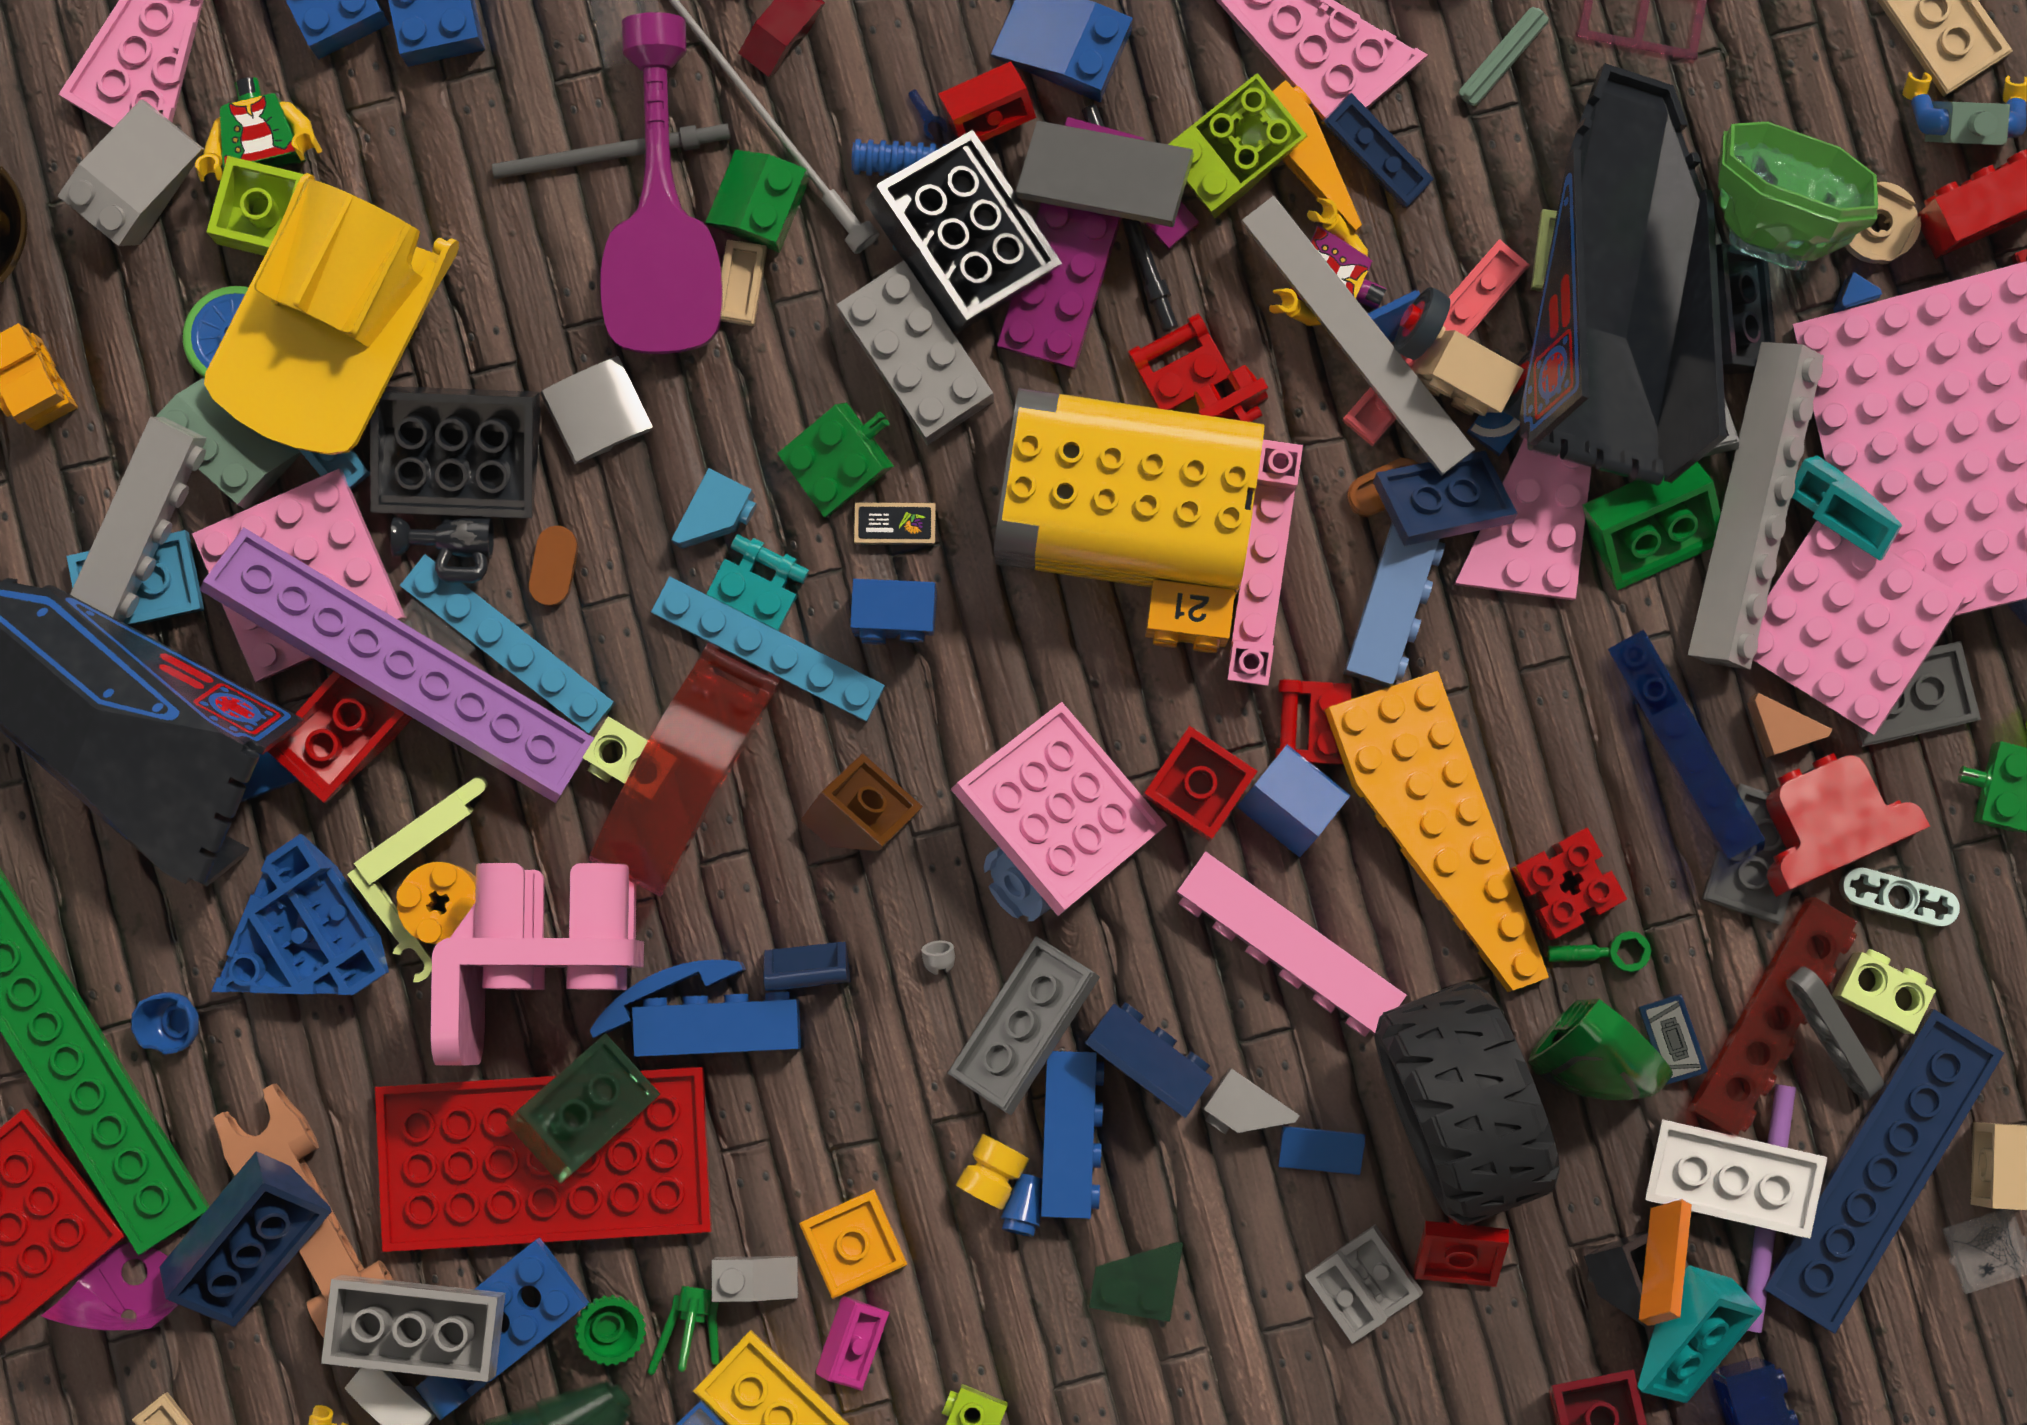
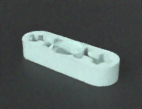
M1867 868L1851 869L1841 877L1839 882L1840 894L1844 900L1850 904L1933 927L1947 926L1953 923L1959 915L1960 905L1956 896L1947 890ZM1861 875L1864 877L1863 883L1865 885L1876 888L1880 887V880H1883L1885 883L1879 891V904L1874 902L1878 894L1864 892L1859 895V898L1856 897V889L1850 887V882L1858 880ZM1896 885L1903 886L1910 894V901L1903 909H1897L1889 902V892ZM1919 891H1923V892H1924V895L1921 897V899H1920V892H1919ZM1941 897L1943 898L1942 905L1948 907V913L1939 915L1938 919L1935 918L1934 910L1925 907L1918 908L1919 915L1914 914L1920 900L1938 902Z

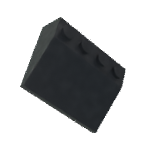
M974 130L969 131L880 182L874 187L865 201V204L954 335L983 319L1062 264Z
M386 386L370 418L371 512L533 518L540 435V392Z

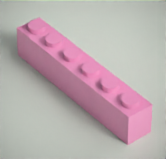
M1207 852L1202 855L1176 892V894L1182 897L1178 903L1180 906L1197 918L1202 912L1215 921L1212 928L1231 942L1235 936L1249 945L1245 950L1247 954L1263 965H1266L1268 960L1282 969L1278 976L1296 989H1299L1304 984L1315 992L1312 998L1314 1002L1330 1013L1335 1008L1349 1017L1345 1024L1364 1037L1369 1032L1375 1035L1379 1017L1383 1012L1399 1007L1407 996Z

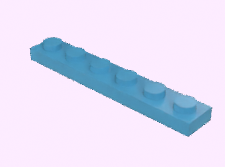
M424 554L400 584L407 592L590 735L616 704L463 583H448L440 580L435 572V561L426 554Z
M670 576L651 611L652 614L865 722H868L886 687L884 684Z

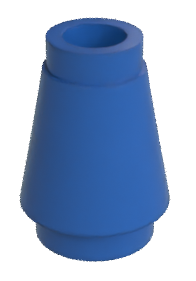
M1021 1174L1020 1178L1017 1179L1000 1219L1004 1220L1002 1230L1017 1235L1034 1237L1035 1229L1040 1228L1042 1178Z

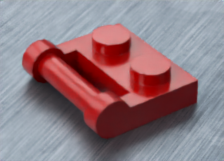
M1199 313L1189 317L1187 324L1142 348L1136 346L1127 351L1132 364L1156 407L1159 409L1173 410L1194 399V392L1205 385L1213 383L1216 387L1227 381V375L1231 373ZM1194 337L1197 339L1200 348L1155 372L1150 368L1148 362Z
M1290 679L1279 680L1278 692L1282 693L1280 748H1276L1275 758L1288 744L1311 764L1344 765L1325 709L1351 700L1352 684ZM1298 694L1310 695L1307 750L1296 749Z

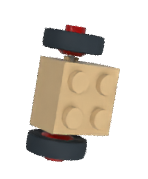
M1429 287L1425 289L1402 316L1394 342L1395 350L1403 356L1415 360L1411 369L1432 395L1439 396L1441 393L1453 399L1451 405L1468 415H1473L1475 412L1485 416L1487 412L1502 413L1504 411L1513 418L1519 419L1531 350L1516 365L1456 330L1445 331L1446 328L1443 325L1450 309L1451 300L1446 294L1435 288Z

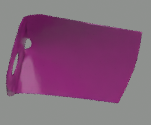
M130 1242L115 1246L88 1268L68 1293L43 1313L41 1317L75 1327L97 1330L152 1328L179 1306V1304L165 1299L160 1266L168 1256L155 1248L148 1250L142 1255H138ZM131 1259L141 1260L147 1267V1277L139 1285H130L122 1277L123 1265ZM130 1309L136 1313L137 1317L129 1319L122 1318L121 1315L125 1310Z

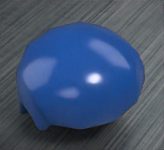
M161 992L139 1001L132 1013L131 1030L137 1043L144 1049H155L164 1055L177 1053L192 1045L198 1034L199 1013L187 997L178 993Z

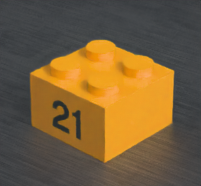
M1153 580L1145 637L1153 638V645L1175 648L1178 642L1194 643L1193 650L1216 653L1217 648L1226 646L1230 637L1235 590Z

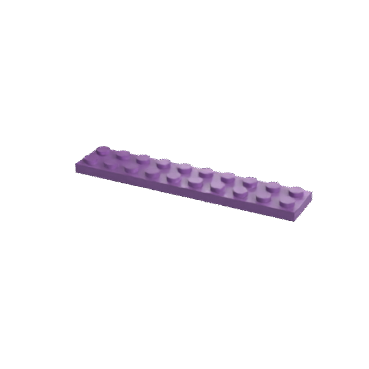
M244 527L203 580L200 591L554 803L558 801L581 764L582 757L594 740V737Z

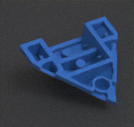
M299 834L266 857L261 869L263 873L254 894L250 895L226 954L228 958L220 977L216 978L211 992L355 995L389 972L381 935L339 868L303 834Z

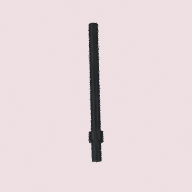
M1090 105L1082 109L1086 122L1104 127L1097 105ZM1122 218L1146 283L1143 290L1148 303L1154 305L1163 332L1171 331L1177 328L1178 324L1168 299L1171 293L1167 282L1160 278L1140 221Z

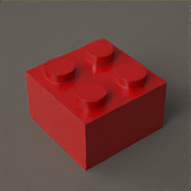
M1189 725L1144 792L1143 797L1208 841H1211L1258 771Z

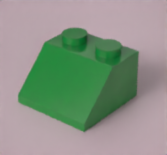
M735 150L705 223L755 244L765 245L768 249L780 253L810 181L807 169L770 154Z

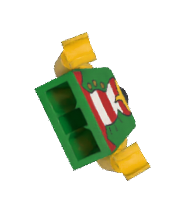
M248 77L239 79L234 83L238 101L224 104L220 107V117L214 120L204 153L196 160L195 167L201 182H204V177L212 172L215 173L216 179L220 181L223 174L221 166L223 164V168L225 167L227 156L280 168L305 162L306 157L304 153L307 150L315 148L317 154H320L322 148L314 135L311 121L291 102H282L275 93L262 95L258 78Z

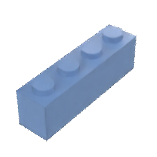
M1391 522L1343 674L1386 688L1391 687L1395 680L1402 681L1409 658L1403 657V652L1407 641L1414 643L1421 624V620L1415 618L1419 603L1426 605L1433 582L1427 580L1431 565L1439 566L1445 543L1439 542V539L1404 546L1393 522Z

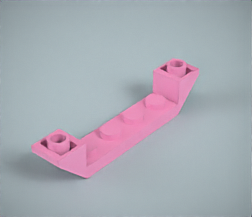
M1263 439L1247 554L1238 593L1227 679L1230 681L1268 686L1274 649L1273 638L1294 493L1298 484L1303 445Z

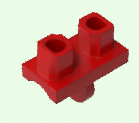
M1246 365L1235 369L1227 375V380L1234 391L1232 394L1221 398L1213 383L1207 384L1194 392L1199 415L1226 419L1233 418V420L1253 422L1263 416L1260 408L1256 405L1268 399L1266 392L1268 386L1263 377L1257 380Z

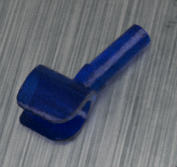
M916 89L909 92L908 96L924 122L923 134L925 138L934 141L932 134L928 131V125L933 122L939 123L946 134V121L942 117L932 114Z

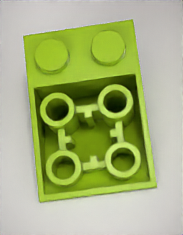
M1256 73L1168 145L1193 149L1194 157L1186 183L1215 219L1252 189L1307 138V135L1260 75Z

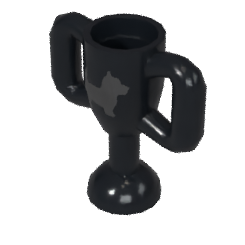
M440 515L442 524L437 526L436 530L410 529L409 524L402 518H393L391 524V551L393 557L402 556L409 550L411 545L436 546L440 551L435 562V572L440 580L448 583H475L484 578L488 569L487 559L492 558L494 549V527L491 517L477 516L476 518L454 520L453 515ZM452 556L460 558H473L476 566L453 567L447 566Z

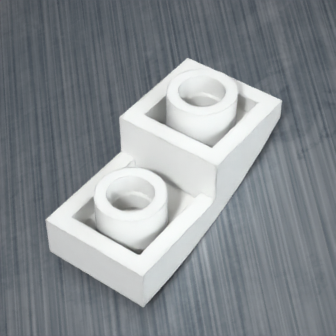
M360 1368L345 1387L347 1392L381 1425H429L436 1416L412 1386H403L391 1371Z

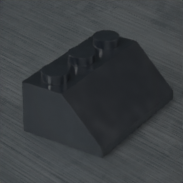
M1723 243L1716 244L1723 375L1754 373L1761 342L1776 343L1767 251Z

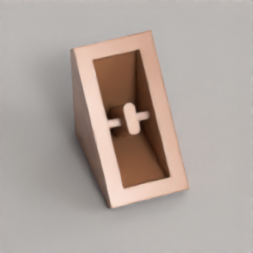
M1760 693L1751 696L1747 703L1766 758L1829 737L1832 728Z

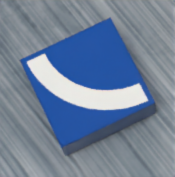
M1504 411L1502 413L1487 412L1485 416L1479 415L1466 433L1499 456L1519 430L1520 420L1513 418Z

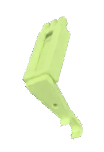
M476 776L361 857L354 863L356 868L347 874L399 942L393 954L401 955L404 949L411 948L423 961L424 970L415 973L413 982L423 981L432 972V956L421 941L405 929L399 918L397 907L379 881L373 882L471 814L474 810L468 802L480 795L488 785L487 780L482 776Z

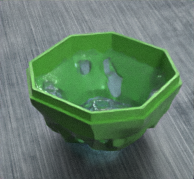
M1771 122L1731 124L1729 130L1723 132L1718 159L1719 204L1724 213L1725 224L1730 229L1729 241L1739 251L1791 270H1803L1808 261H1815L1850 244L1857 234L1871 227L1877 220V175L1841 147Z

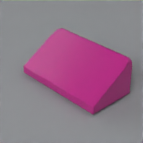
M842 1296L816 1368V1374L827 1381L863 1390L890 1312Z

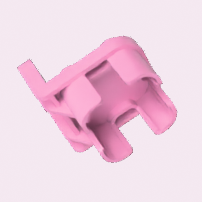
M516 863L476 864L475 904L452 936L440 941L432 953L431 1049L434 1064L442 1066L480 1064L485 1033V989L545 990V968H567L566 989L627 990V968H644V942L636 940L637 869L629 868L628 865L579 863L574 865L570 871L569 938H544V875L537 870H524L522 866Z

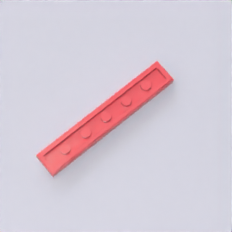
M1499 239L1449 296L1451 303L1443 325L1446 328L1445 331L1456 330L1469 337L1529 268L1530 264ZM1400 354L1410 368H1412L1415 360ZM1370 387L1342 421L1373 447L1395 422L1396 418Z

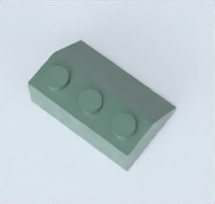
M202 378L176 394L156 417H165L206 437L207 440L203 446L206 454L198 469L237 505L245 510L249 509L257 503L302 453L299 449L267 439L236 420L212 399L204 385L205 378Z

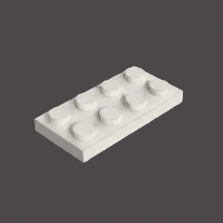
M1662 1119L1645 1200L1667 1204L1683 1199L1692 1205L1691 1211L1810 1239L1827 1157Z

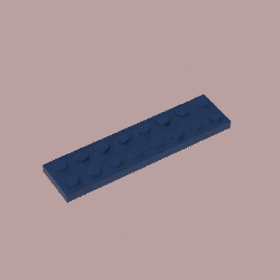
M1930 1009L1821 1188L1811 1238L1792 1236L1772 1269L1764 1290L1831 1333L1836 1334L2004 1055V1052L1935 1009Z

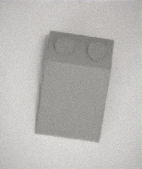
M140 100L79 163L58 194V197L118 246L140 245L205 149L145 100Z

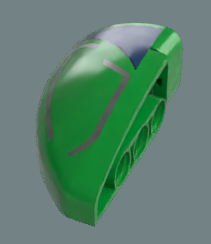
M1600 999L1576 1000L1566 1011L1557 1017L1533 1048L1527 1061L1533 1071L1550 1084L1573 1094L1603 1100H1632L1656 1095L1673 1076L1671 1067L1660 1053L1626 1019ZM1555 1035H1556V1036L1558 1037V1039H1559L1557 1042H1556V1041H1553V1038L1555 1037Z

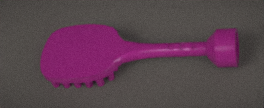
M648 12L630 15L621 21L622 54L639 70L643 71L645 172L637 210L629 219L614 227L606 242L601 265V304L607 331L618 346L638 353L669 354L703 347L716 336L723 309V281L719 255L710 231L702 221L690 217L682 209L671 168L667 71L673 68L687 53L686 20L679 15L671 13Z

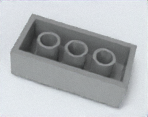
M904 260L836 304L839 315L927 445L994 402L992 390Z
M340 1275L331 1279L321 1364L488 1382L496 1376L506 1293Z

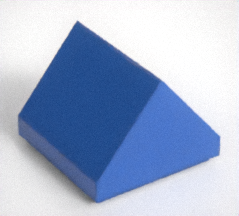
M1855 272L1851 273L1843 282L1833 307L1834 313L1876 302L1882 295L1881 289Z

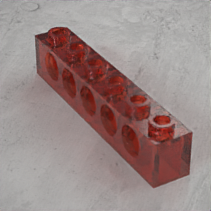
M1816 897L1804 900L1687 1108L1689 1112L1729 1135L1737 1136L1740 1130L1746 1132L1757 1114V1111L1753 1109L1760 1094L1765 1097L1770 1092L1777 1078V1075L1773 1073L1780 1059L1786 1061L1794 1050L1797 1040L1793 1036L1800 1023L1803 1025L1808 1023L1786 986L1788 975L1793 971H1797L1802 966L1807 967L1816 973L1825 986L1828 987L1837 972V969L1833 967L1840 952L1845 955L1856 939L1857 933L1853 932V929L1858 921ZM1812 936H1817L1824 944L1823 954L1817 959L1811 957L1807 951V942ZM1774 1006L1781 1009L1784 1014L1783 1025L1777 1030L1772 1029L1766 1020L1768 1011ZM1753 1042L1759 1043L1764 1049V1058L1758 1065L1751 1064L1746 1056L1747 1048ZM1736 1077L1744 1085V1094L1739 1100L1733 1101L1727 1095L1726 1086L1732 1078Z

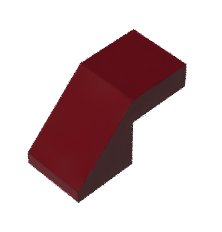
M774 0L755 22L738 54L768 77L772 76L779 69L793 42L808 34L825 2L822 0Z

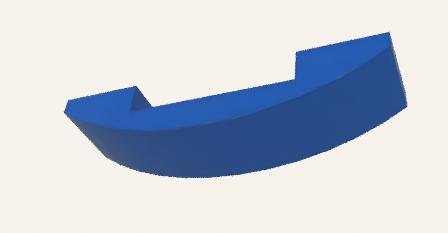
M701 960L683 963L654 973L618 996L597 1018L590 1029L593 1038H598L633 1022V1015L629 1005L699 973L705 986L710 987L745 971L746 968L743 962Z

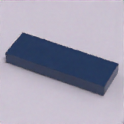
M1352 93L1347 94L1321 121L1326 129L1403 208L1408 207L1434 180L1424 167Z

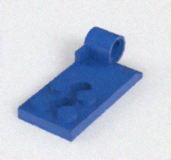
M541 1238L532 1242L475 1288V1290L506 1293L503 1312L509 1317L510 1326L506 1332H501L497 1372L493 1379L590 1303ZM525 1286H534L539 1290L541 1302L538 1307H530L524 1303L522 1290ZM429 1376L416 1386L415 1389L441 1421L493 1379L484 1382Z

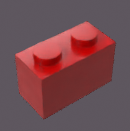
M1011 61L938 93L948 123L957 138L974 130L980 141L983 142L1037 118L1027 87Z

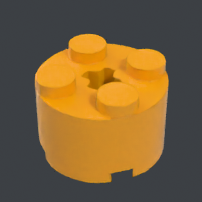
M445 862L427 863L413 870L399 887L396 896L398 915L405 929L412 936L425 943L438 944L440 941L450 938L475 904L476 877L462 867ZM438 895L449 897L450 901L445 904L447 910L445 913L434 909V906L438 903L436 898Z

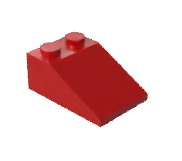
M333 671L295 713L304 719L302 726L267 752L323 803H326L381 753L413 718Z

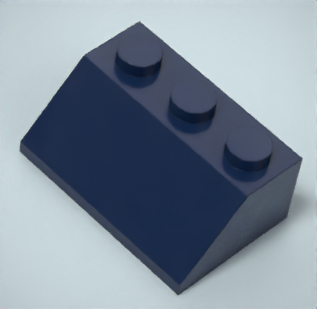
M1124 1002L1121 1008L1113 1003L1084 1043L1167 1106L1186 1118L1213 1078L1206 1073L1210 1065L1192 1051L1185 1057L1173 1047L1177 1040L1160 1027H1157L1152 1032L1140 1022L1145 1016L1128 1003Z

